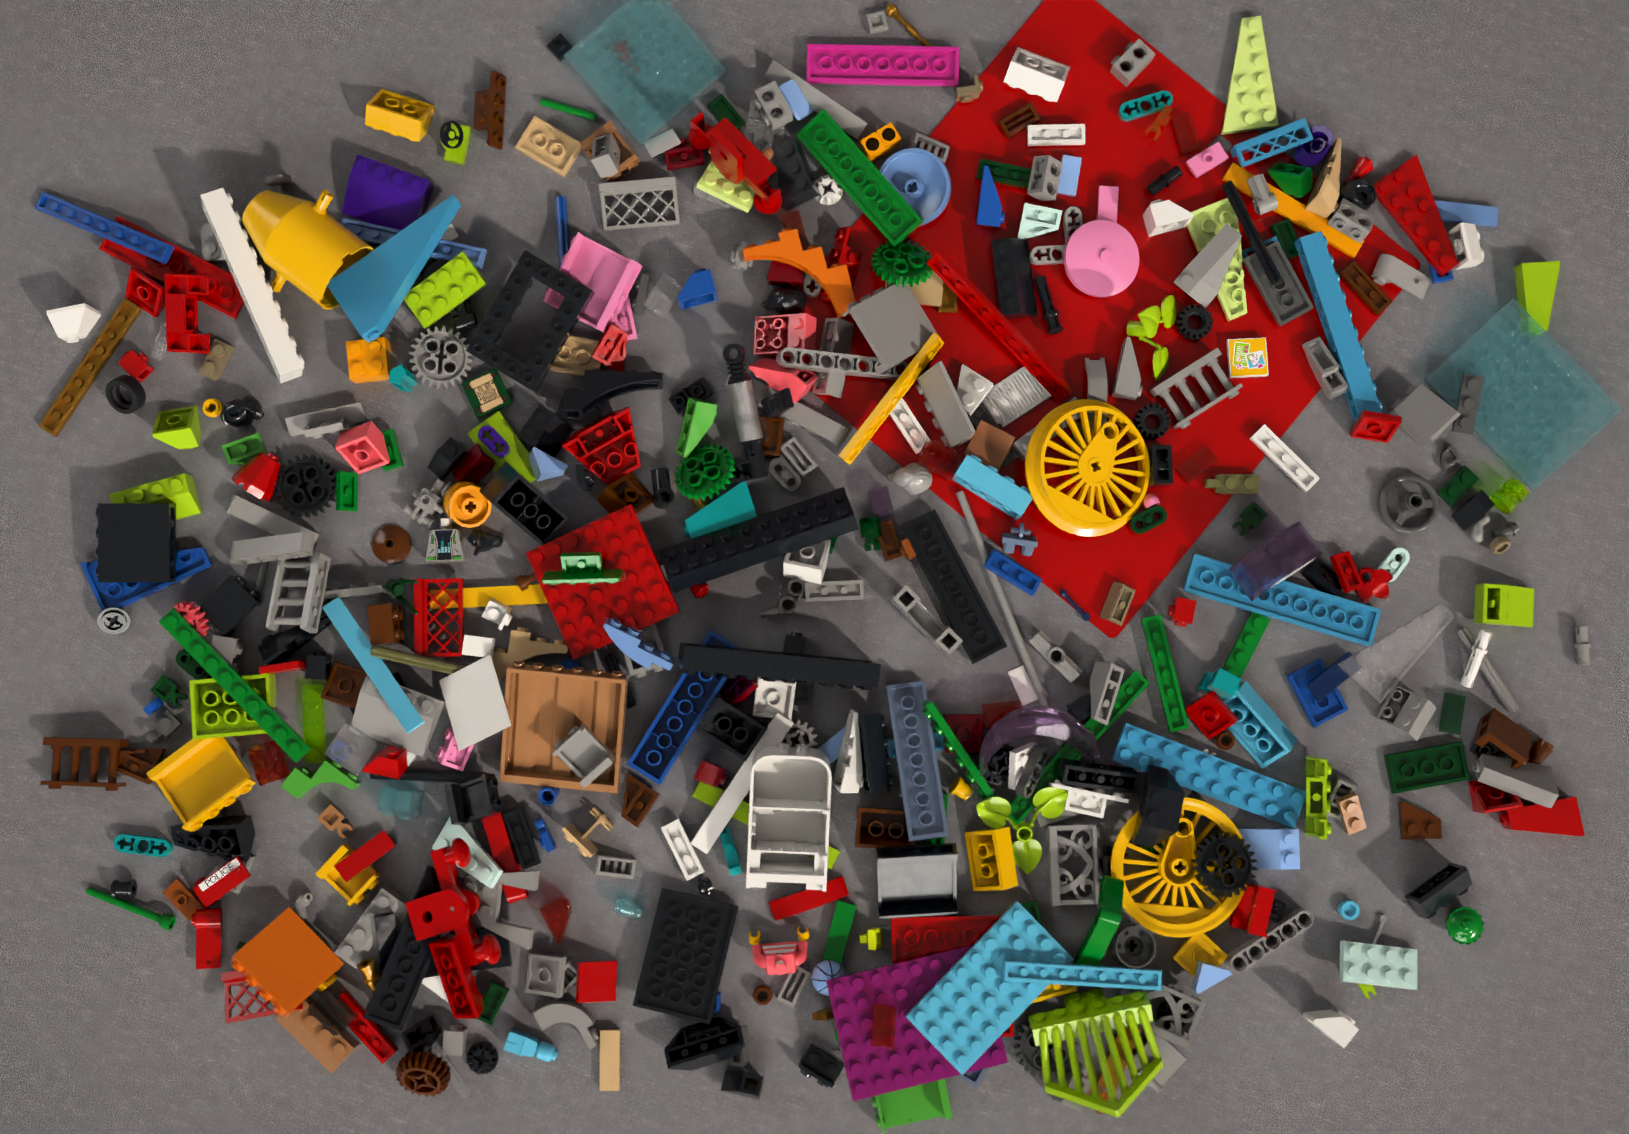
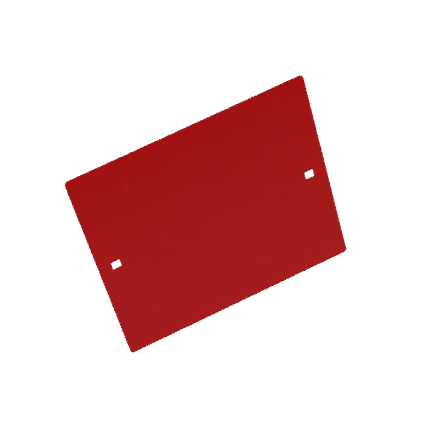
M1044 0L978 77V80H982L983 91H980L979 98L967 103L958 101L928 136L951 146L945 162L951 178V195L947 206L935 220L918 226L903 241L907 243L910 240L912 245L917 242V247L924 246V251L929 250V255L933 256L941 249L997 308L989 245L991 240L1017 239L1024 203L1062 210L1057 231L1024 239L1028 241L1030 253L1037 246L1065 245L1064 212L1069 207L1074 206L1079 208L1082 213L1083 225L1097 220L1099 186L1119 187L1117 224L1124 227L1132 235L1139 251V268L1134 280L1126 289L1116 295L1103 298L1093 297L1081 292L1072 284L1066 274L1064 264L1034 265L1031 263L1037 316L1007 320L1074 390L1059 403L1051 395L1050 398L1004 428L1001 427V424H998L1001 430L1015 436V443L1036 427L1051 410L1069 402L1074 397L1078 400L1087 399L1088 383L1084 359L1100 360V358H1104L1108 383L1107 404L1120 410L1133 423H1135L1133 420L1136 413L1147 404L1156 403L1157 406L1160 404L1162 405L1161 408H1166V413L1170 414V428L1163 436L1155 440H1147L1145 437H1142L1147 449L1152 445H1171L1173 484L1170 486L1149 487L1148 483L1146 495L1154 494L1158 497L1160 504L1157 506H1161L1166 510L1167 519L1163 524L1142 534L1133 533L1129 528L1128 521L1119 529L1105 535L1094 537L1077 536L1059 529L1048 521L1037 508L1033 499L1023 515L1018 520L1014 519L952 480L954 474L945 468L943 463L953 451H956L965 459L966 455L964 453L970 441L949 450L948 446L944 447L940 439L942 434L933 425L932 419L934 417L931 412H927L924 406L925 398L923 394L919 395L915 387L917 382L908 390L903 400L933 444L916 455L890 415L881 424L870 441L902 467L910 463L924 464L933 478L929 489L965 518L956 493L963 491L979 531L1002 550V532L1013 534L1011 533V528H1019V524L1023 523L1024 529L1031 530L1030 536L1037 538V548L1034 547L1032 556H1025L1021 554L1022 545H1015L1014 553L1007 554L1025 569L1040 577L1043 584L1074 608L1065 597H1061L1059 594L1060 590H1066L1067 595L1082 611L1090 615L1089 622L1109 638H1115L1234 495L1215 493V488H1204V480L1215 479V475L1251 474L1266 455L1250 438L1265 424L1280 439L1321 389L1306 358L1302 344L1320 336L1329 351L1330 349L1299 256L1288 261L1314 308L1280 327L1275 322L1242 261L1247 313L1227 321L1216 295L1207 306L1208 313H1212L1213 326L1205 337L1197 341L1195 339L1189 341V338L1184 339V335H1180L1178 333L1180 330L1176 329V320L1170 328H1165L1164 322L1159 323L1156 335L1153 338L1147 339L1159 344L1161 348H1167L1169 364L1163 376L1158 381H1155L1153 353L1157 349L1153 345L1139 340L1137 336H1129L1127 334V324L1130 320L1141 321L1138 314L1150 306H1158L1161 312L1162 301L1168 295H1173L1176 300L1177 316L1188 305H1200L1174 283L1176 278L1198 255V252L1187 226L1182 229L1148 237L1142 215L1151 202L1162 199V201L1170 200L1187 211L1193 212L1227 198L1222 188V185L1225 183L1222 179L1232 163L1240 166L1237 156L1232 158L1230 150L1226 153L1229 157L1226 161L1196 179L1185 164L1186 161L1206 150L1218 134L1221 135L1226 105L1096 0ZM1140 39L1155 53V56L1139 75L1125 87L1110 73L1112 68L1111 62L1116 56H1122L1125 53L1124 49L1130 42L1135 43ZM1017 47L1070 67L1057 102L1046 101L1042 96L1028 94L1025 90L1010 87L1004 82ZM1134 52L1136 57H1142L1140 53ZM1120 66L1124 71L1129 70L1127 66ZM1163 90L1172 94L1173 101L1166 110L1131 121H1123L1118 116V110L1124 102ZM1161 97V99L1158 102H1155V106L1159 102H1163L1165 104L1167 102V99H1163V97ZM1144 101L1140 103V107L1147 111L1150 109V104ZM1032 103L1041 118L1040 121L1033 125L1085 124L1086 143L1085 145L1027 146V128L1007 139L1005 133L1001 130V126L998 125V121ZM1136 104L1134 109L1127 110V108H1125L1123 113H1127L1128 115H1130L1131 111L1136 110ZM1030 109L1004 124L1007 126L1030 113ZM1034 116L1009 129V132L1017 128L1018 126L1026 123L1027 121L1033 119ZM1256 130L1221 136L1234 146L1262 134ZM1267 144L1259 147V151L1268 153L1272 146ZM932 146L931 151H930L931 153H933L934 148H935V147H933V146ZM939 149L938 157H940L942 149ZM1249 151L1242 154L1244 160L1252 159L1254 153ZM1281 152L1243 167V169L1255 176L1263 174L1267 183L1282 191L1268 174V169L1278 162L1299 164L1286 153ZM1050 155L1060 162L1063 155L1082 158L1076 196L1057 194L1056 200L1040 201L1027 194V189L994 183L1002 205V212H1005L1004 223H1000V227L976 225L981 180L975 178L980 158L1032 169L1035 156ZM1176 165L1180 167L1183 176L1173 181L1170 187H1165L1154 196L1147 192L1146 187L1158 179L1160 174H1165ZM1312 175V182L1314 188L1317 178ZM1313 189L1300 198H1296L1293 195L1289 196L1306 206ZM1237 190L1262 241L1274 237L1270 226L1286 218L1273 210L1257 215L1253 207V199ZM1071 212L1068 217L1072 218V224L1068 225L1069 227L1074 225L1073 220L1077 217ZM865 213L851 227L847 246L862 252L853 285L855 301L858 303L861 302V298L868 294L873 296V292L881 287L885 290L886 280H881L882 276H876L871 263L875 248H879L880 244L885 245L886 241L889 242V240ZM1238 220L1240 234L1242 235L1241 247L1242 250H1245L1252 245ZM1291 222L1298 239L1311 234ZM1374 224L1369 234L1364 238V243L1354 258H1351L1330 244L1327 245L1328 252L1334 260V270L1337 273L1354 260L1374 281L1371 276L1380 254L1392 255L1416 270L1420 268V263L1414 256ZM1070 230L1069 236H1071L1075 230ZM1046 250L1047 253L1045 255H1039L1037 251L1034 257H1037L1039 260L1041 257L1047 256L1048 250ZM1053 250L1052 257L1059 260L1062 254L1059 250ZM1253 250L1247 253V255L1250 256L1254 254L1255 251ZM830 253L825 258L827 267L830 262ZM1040 276H1046L1054 307L1059 311L1060 315L1058 318L1061 326L1064 328L1062 332L1054 335L1047 334V324L1042 318L1044 312L1034 279ZM1339 276V285L1346 295L1345 303L1352 313L1351 320L1353 326L1358 331L1357 338L1360 342L1385 310L1376 316ZM811 281V286L807 287L811 293L818 289L815 287V281ZM1375 283L1391 301L1402 290L1393 283H1385V285ZM800 287L799 290L806 297V305L800 313H807L817 318L815 350L819 351L825 318L838 317L831 301H820L821 294L813 298L808 297L804 293V288ZM959 297L957 313H938V306L920 305L937 334L944 342L938 351L939 354L928 367L930 369L936 363L942 361L956 392L963 364L992 382L993 386L1023 367L1020 361ZM852 315L839 317L854 324L849 354L877 358ZM1195 315L1190 316L1187 321L1192 329H1199L1202 324L1201 319ZM1126 337L1131 338L1141 376L1140 385H1143L1141 396H1137L1134 401L1111 396L1123 341ZM1266 337L1269 375L1266 377L1229 378L1226 340ZM1218 348L1222 354L1217 358V363L1233 387L1240 383L1243 387L1238 390L1239 394L1232 399L1226 397L1191 419V424L1183 430L1180 427L1174 430L1173 426L1179 423L1163 397L1160 398L1158 395L1153 398L1149 391ZM916 354L904 361L909 365ZM769 356L771 359L776 360V356ZM783 356L786 362H790V357ZM807 356L802 357V361L805 364H809V358ZM859 362V368L865 371L864 363ZM1207 365L1201 368L1202 375L1216 396L1220 397L1227 391L1212 368ZM896 366L897 374H902V369ZM845 375L841 398L830 395L816 396L858 430L896 381ZM1191 375L1185 378L1186 385L1201 408L1209 404L1211 401L1196 378ZM1175 385L1170 387L1169 394L1184 417L1187 418L1193 414V408L1179 387L1176 388ZM1148 415L1145 418V424L1148 428L1155 429L1159 425V419L1155 415ZM1115 423L1120 431L1121 427L1117 423ZM1068 427L1063 430L1072 439L1070 428ZM1126 433L1117 443L1116 450L1131 441ZM1059 435L1051 439L1052 442L1072 452V449ZM1047 446L1045 457L1071 461V458ZM1132 446L1117 455L1114 461L1135 457L1134 447ZM1020 457L1004 467L1001 466L999 472H997L1002 477L1006 475L1015 481L1014 484L1018 487L1024 486L1028 488L1025 460L1022 461ZM1137 461L1114 465L1113 468L1138 471ZM1044 462L1045 474L1070 470V466ZM1112 472V474L1136 486L1138 476ZM1071 474L1047 478V485L1054 488L1072 476ZM1111 480L1130 500L1134 492ZM1076 482L1066 486L1060 492L1067 495ZM1082 486L1072 497L1073 499L1077 500ZM1108 487L1121 512L1126 505ZM1088 491L1083 501V504L1087 505ZM1102 492L1106 516L1113 518L1114 514ZM1094 493L1093 509L1098 511L1096 496ZM1143 502L1135 515L1146 510ZM1154 513L1153 518L1158 520L1159 515ZM1137 521L1136 527L1141 528V522ZM1113 582L1122 583L1136 590L1122 626L1100 618Z

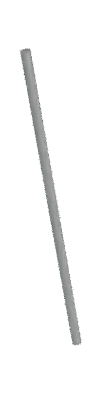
M963 491L956 493L983 563H985L989 554ZM986 569L1056 745H1062L1064 741L996 574Z

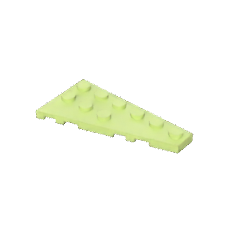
M1228 198L1191 212L1193 218L1187 225L1198 254L1226 223L1240 233L1238 218ZM1241 239L1217 294L1227 321L1247 313L1243 281L1244 270H1242Z

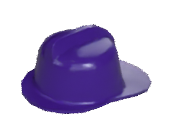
M1318 125L1310 129L1313 140L1299 145L1295 151V160L1298 164L1307 167L1314 166L1328 155L1333 142V133L1330 128Z

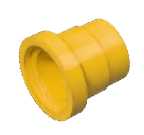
M958 777L949 789L950 794H955L964 801L973 792V788L965 783L961 777Z

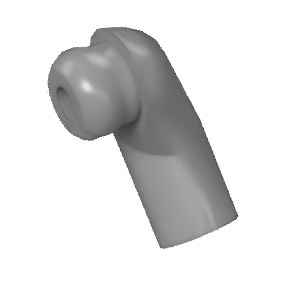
M1486 514L1470 526V536L1474 542H1481L1484 539L1483 526L1490 521Z
M309 891L302 892L295 901L296 913L301 919L308 918L306 907L313 900V894Z

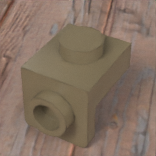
M978 74L973 75V85L956 88V102L967 103L979 98L980 91H983L982 80H978Z

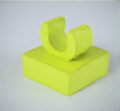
M873 927L868 929V933L860 935V943H868V950H877L882 947L881 927Z

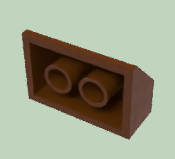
M857 806L855 847L876 849L879 847L915 845V841L909 842L904 810Z

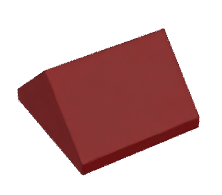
M131 267L125 297L157 318L165 308V288L138 269Z
M1477 780L1468 782L1473 812L1490 813L1523 807L1519 796Z

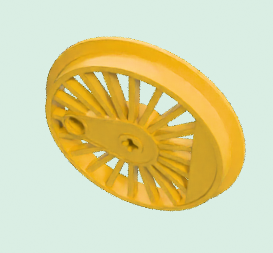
M1081 399L1056 407L1039 422L1027 447L1025 474L1032 499L1048 521L1070 534L1094 537L1119 529L1138 511L1148 488L1150 461L1147 447L1140 432L1124 413L1114 406L1098 400ZM1087 412L1095 413L1094 428L1091 432ZM1075 413H1080L1085 441L1071 416ZM1102 415L1108 417L1109 421L1101 423ZM1066 420L1079 447L1059 427V424ZM1115 423H1117L1121 427L1120 431ZM1055 431L1075 453L1049 440L1053 432ZM1126 433L1131 441L1116 450L1117 443ZM1047 446L1071 458V461L1045 457ZM1132 446L1134 447L1135 457L1114 461L1117 455ZM1137 461L1138 471L1113 468L1116 464ZM1044 462L1070 466V470L1045 474ZM1112 472L1138 476L1136 486L1112 474ZM1071 474L1072 476L1054 488L1047 485V478ZM1111 480L1133 491L1131 499L1129 500ZM1076 482L1067 495L1060 492L1066 486ZM1082 486L1077 500L1073 499L1072 497ZM1108 487L1126 505L1121 512ZM1088 491L1087 505L1083 504V501ZM1102 492L1114 514L1113 518L1106 516ZM1094 493L1096 496L1098 511L1093 509Z
M1184 797L1179 823L1184 822L1185 827L1182 831H1178L1160 842L1161 848L1157 845L1153 846L1159 852L1156 855L1129 843L1135 831L1138 811L1134 813L1120 830L1114 842L1110 860L1111 877L1124 880L1122 905L1124 910L1144 928L1169 937L1200 935L1224 922L1239 904L1244 891L1239 889L1240 895H1235L1232 891V897H1227L1225 892L1224 897H1221L1219 900L1214 895H1211L1210 891H1205L1203 885L1198 884L1199 882L1194 878L1198 871L1192 870L1193 867L1197 866V863L1191 860L1197 859L1198 856L1193 853L1194 851H1200L1199 848H1196L1197 844L1202 841L1215 825L1222 832L1223 837L1225 832H1229L1230 838L1233 834H1237V841L1241 839L1242 836L1234 823L1213 805L1198 799ZM1184 810L1195 812L1192 821L1184 817ZM1202 814L1211 821L1195 838L1194 830ZM1126 847L1153 857L1157 861L1124 858ZM1226 851L1219 852L1221 856H1224ZM1238 857L1234 861L1237 868H1240L1242 865V861ZM1123 863L1156 866V868L1126 875L1123 873ZM1180 863L1181 866L1175 869V865H1178ZM1207 866V869L1213 871L1214 866ZM1158 873L1128 891L1125 880ZM1161 879L1142 902H1134L1132 899L1133 895ZM1191 883H1194L1216 905L1212 908H1204ZM1165 884L1158 903H1149ZM1172 885L1170 905L1164 904ZM1184 886L1187 887L1198 907L1188 905ZM1178 887L1183 906L1176 905Z

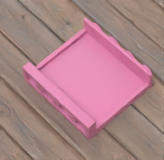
M578 232L571 240V247L568 253L562 258V265L559 271L568 276L570 272L571 278L595 292L579 320L604 333L609 323H614L643 266ZM547 288L543 301L559 309L565 296L551 288Z

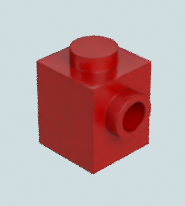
M134 350L128 351L123 354L118 362L130 376L139 382H142L155 370L147 362L150 359L141 351L139 353Z
M1180 597L1173 598V603L1168 608L1169 621L1175 622L1174 625L1180 627L1192 624L1197 601Z

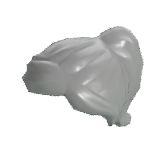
M910 463L896 470L894 474L892 473L887 476L891 483L901 486L910 495H916L927 490L931 486L933 479L927 467L921 463Z

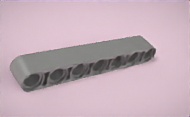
M792 347L784 348L776 356L777 364L783 368L895 381L900 376L896 372V366L902 369V373L908 366V363L903 361L878 375L875 368L881 363L876 357ZM783 353L789 354L790 362H786L783 359ZM803 355L809 358V364H805L802 361ZM822 357L827 359V367L822 365ZM840 360L846 362V369L840 366ZM859 362L864 363L865 371L859 368Z
M731 374L727 376L724 384L722 385L727 390H729L728 381L729 377H731ZM751 378L756 404L762 407L761 401L778 391ZM796 402L794 407L779 416L837 447L841 446L849 431L845 426L799 402Z

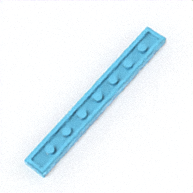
M337 597L322 607L407 734L424 724L425 722L382 659L370 655L371 643L342 600Z
M1003 960L1002 980L1161 991L1162 970Z

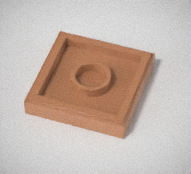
M981 420L964 455H969L970 457L975 455L982 460L981 463L983 465H990L999 472L1016 437Z

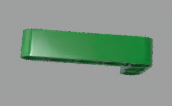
M1103 875L1099 887L1097 914L1075 956L1073 964L1099 965L1120 924L1124 880Z

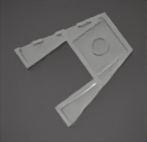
M540 870L503 872L494 888L487 887L470 874L464 876L463 889L476 892L480 897V906L477 912L471 916L472 921L525 949L532 948L534 928L499 921L502 884L531 891L538 890Z

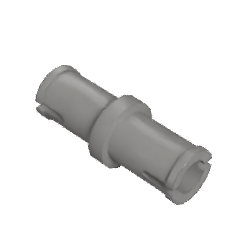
M1575 626L1576 644H1574V648L1577 649V665H1591L1589 655L1591 643H1589L1588 626Z

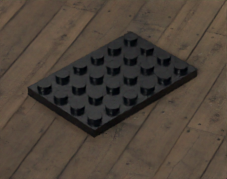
M662 887L632 1006L710 1024L739 906Z

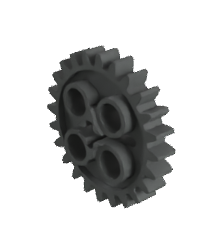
M1022 1023L1021 1025L1024 1030H1017L1020 1038H1014L1015 1042L1019 1043V1045L1014 1046V1049L1020 1051L1015 1056L1016 1058H1022L1019 1064L1021 1066L1026 1064L1024 1069L1026 1072L1032 1069L1031 1075L1034 1077L1038 1072L1039 1078L1042 1079V1063H1036L1035 1061L1036 1057L1041 1055L1040 1046L1029 1043V1038L1033 1036L1030 1023L1028 1025ZM1064 1040L1061 1044L1064 1049V1067L1071 1069L1067 1042ZM1050 1043L1048 1048L1053 1058V1063H1050V1072L1058 1078L1054 1045Z

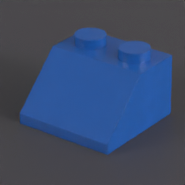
M698 269L694 274L690 275L678 296L681 310L718 300L710 269Z

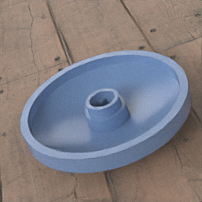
M909 148L896 152L881 166L879 171L924 221L919 226L930 223L943 212L951 195V178L945 164L936 155L924 149Z

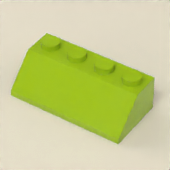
M186 473L109 494L111 503L176 504V520L202 513L193 476Z

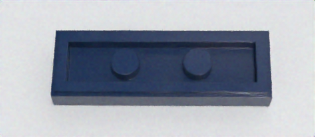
M1346 652L1306 686L1314 698L1320 701L1361 667L1350 652Z

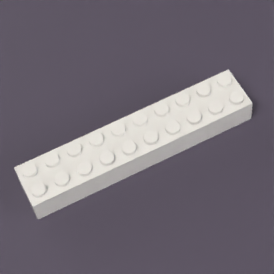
M220 188L200 195L203 211L280 384L302 376V369H304L305 365L301 354H296V342L293 336L289 337L288 324L285 318L281 319L280 317L281 309L277 300L273 301L272 299L273 291L269 282L265 283V273L261 264L257 265V254L253 246L249 247L247 231L245 228L241 229L238 211H233L234 207L232 204L234 203L230 193H225L224 188Z

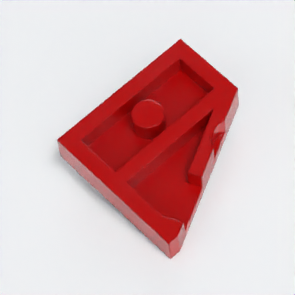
M609 323L590 356L613 370L625 371L624 358H626L625 346L628 333Z

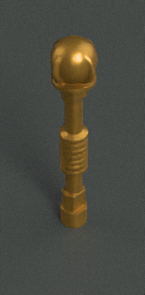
M888 4L885 11L887 15L899 20L905 26V29L921 42L922 46H933L919 34V31L911 23H908L901 17L900 10L897 9L896 5Z

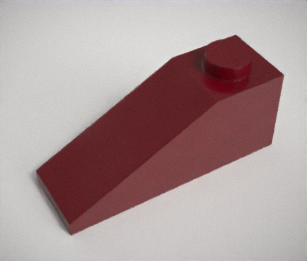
M704 759L693 779L717 788L719 784H724L728 776L725 774L727 769L708 759Z

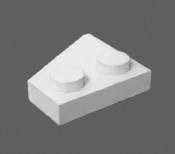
M963 364L961 366L957 394L966 413L971 416L993 388V383Z

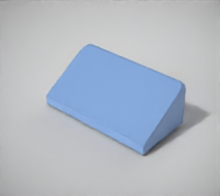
M794 79L779 86L796 120H802L813 112L812 107Z

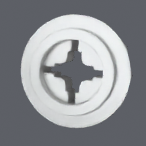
M831 175L820 176L815 181L820 193L815 199L819 203L832 205L840 200L843 188ZM832 183L831 190L833 192H827L824 195L825 189L823 186L828 187Z

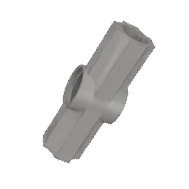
M1039 630L1028 641L1070 683L1082 672L1065 654L1063 649L1059 648L1042 630ZM1053 651H1057L1060 654V659L1057 662L1051 659Z

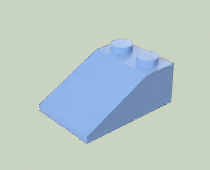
M1238 829L1242 838L1245 839V845H1251L1248 852H1255L1251 859H1256L1257 862L1252 863V866L1258 869H1300L1299 829Z

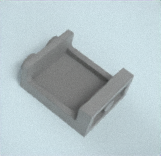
M582 723L579 727L575 725L567 733L569 736L563 740L561 738L553 745L555 749L552 755L554 757L558 755L581 779L579 783L586 788L613 764L616 756Z

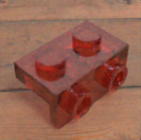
M938 440L925 442L916 463L947 481L951 480L957 464L963 462L964 458L959 455L958 451L944 447V444Z
M274 740L248 749L249 759L253 764L255 777L260 786L287 778L290 775L281 747Z

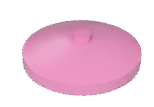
M1094 220L1076 229L1069 237L1064 249V267L1072 284L1081 292L1093 297H1110L1122 292L1134 280L1139 268V251L1134 238L1124 227L1109 220Z

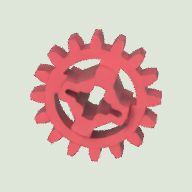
M188 601L174 605V608L203 637L208 634L206 630L209 629V626L205 624L208 622V619L204 618L205 612H200V606L195 607L194 602L189 603Z

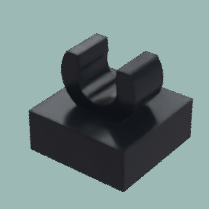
M561 33L547 44V48L559 61H562L574 50L573 46Z
M1274 899L1270 918L1279 922L1286 904Z

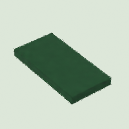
M1462 741L1384 755L1392 794L1470 780Z

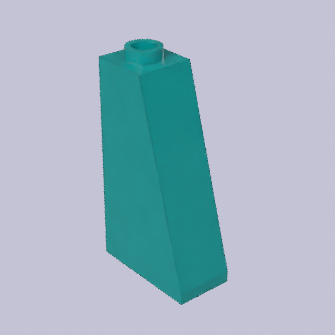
M746 481L739 483L686 519V525L683 526L686 537L690 536L691 539L757 517Z

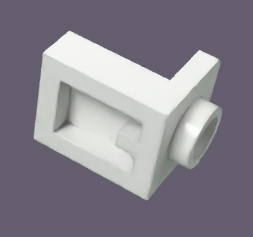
M490 598L481 617L498 624V629L502 630L504 625H509L513 617L510 615L512 608Z

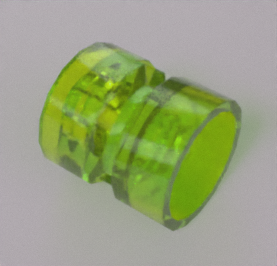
M1509 478L1502 485V489L1494 492L1490 499L1499 511L1508 515L1517 507V503L1523 502L1529 496V492L1520 481L1515 478Z

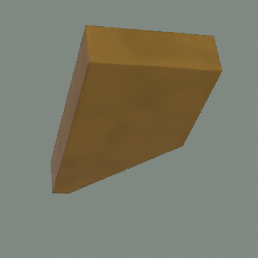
M832 1007L813 1012V1020L827 1021L833 1019Z

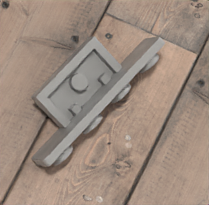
M355 402L285 418V422L290 436L305 434L306 438L312 437V439H316L330 432L332 435L343 432L347 424L365 421L366 416L362 403Z

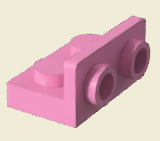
M451 725L445 732L444 739L446 740L443 747L440 746L438 749L437 761L448 767L463 771L474 744L459 751Z

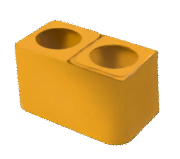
M890 122L860 140V150L874 163L900 146L901 137ZM888 128H891L895 134V138L891 141H886L882 137V132ZM871 138H876L879 141V147L874 151L868 150L866 147V141Z

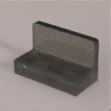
M328 988L317 1001L308 1007V1010L334 1036L340 1034L358 1016L331 988Z

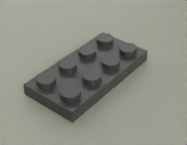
M1277 240L1266 246L1282 278L1279 283L1274 285L1270 283L1256 253L1244 258L1242 261L1275 322L1280 327L1310 311L1314 306Z

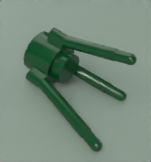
M401 577L398 580H388L383 589L391 597L395 596L410 611L417 615L418 611L402 597V594L404 592V583L417 584L418 581Z

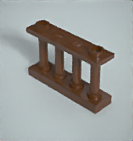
M43 738V745H51L53 757L51 780H43L41 785H49L48 789H61V785L106 787L105 791H118V787L126 786V782H116L118 751H120L121 747H128L129 739ZM64 746H70V750H72L70 781L60 780L61 750L64 749ZM83 746H87L91 750L89 781H79L80 750H83ZM102 747H108V751H110L108 782L97 781L99 751H101Z

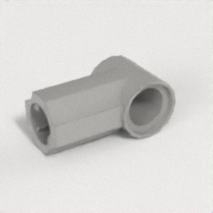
M1263 174L1253 176L1246 181L1253 197V207L1257 215H1262L1278 208L1276 196L1270 192Z

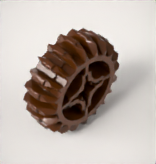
M421 1050L418 1053L412 1051L411 1054L406 1053L399 1061L396 1069V1080L400 1082V1086H405V1090H410L411 1094L417 1093L419 1096L424 1095L425 1097H428V1095L435 1096L445 1091L451 1078L450 1067L447 1066L448 1062L442 1061V1057H436V1054H429L428 1051L427 1053H423Z

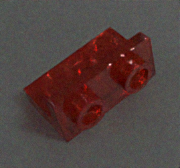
M1020 700L981 704L983 727L988 728L989 731L1000 730V726L1016 729L1020 728V724H1024Z

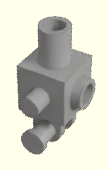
M437 478L430 490L423 488L420 492L415 489L412 496L416 498L413 503L417 506L416 509L407 504L403 512L411 515L413 520L418 519L419 524L423 523L429 529L432 528L435 520L428 518V515L434 516L436 512L442 514L445 511L441 505L444 499L439 496L446 484Z

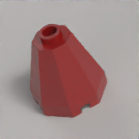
M269 451L267 454L261 452L237 470L231 479L237 485L242 483L245 491L268 502L273 495L280 468V463L277 461L278 457Z

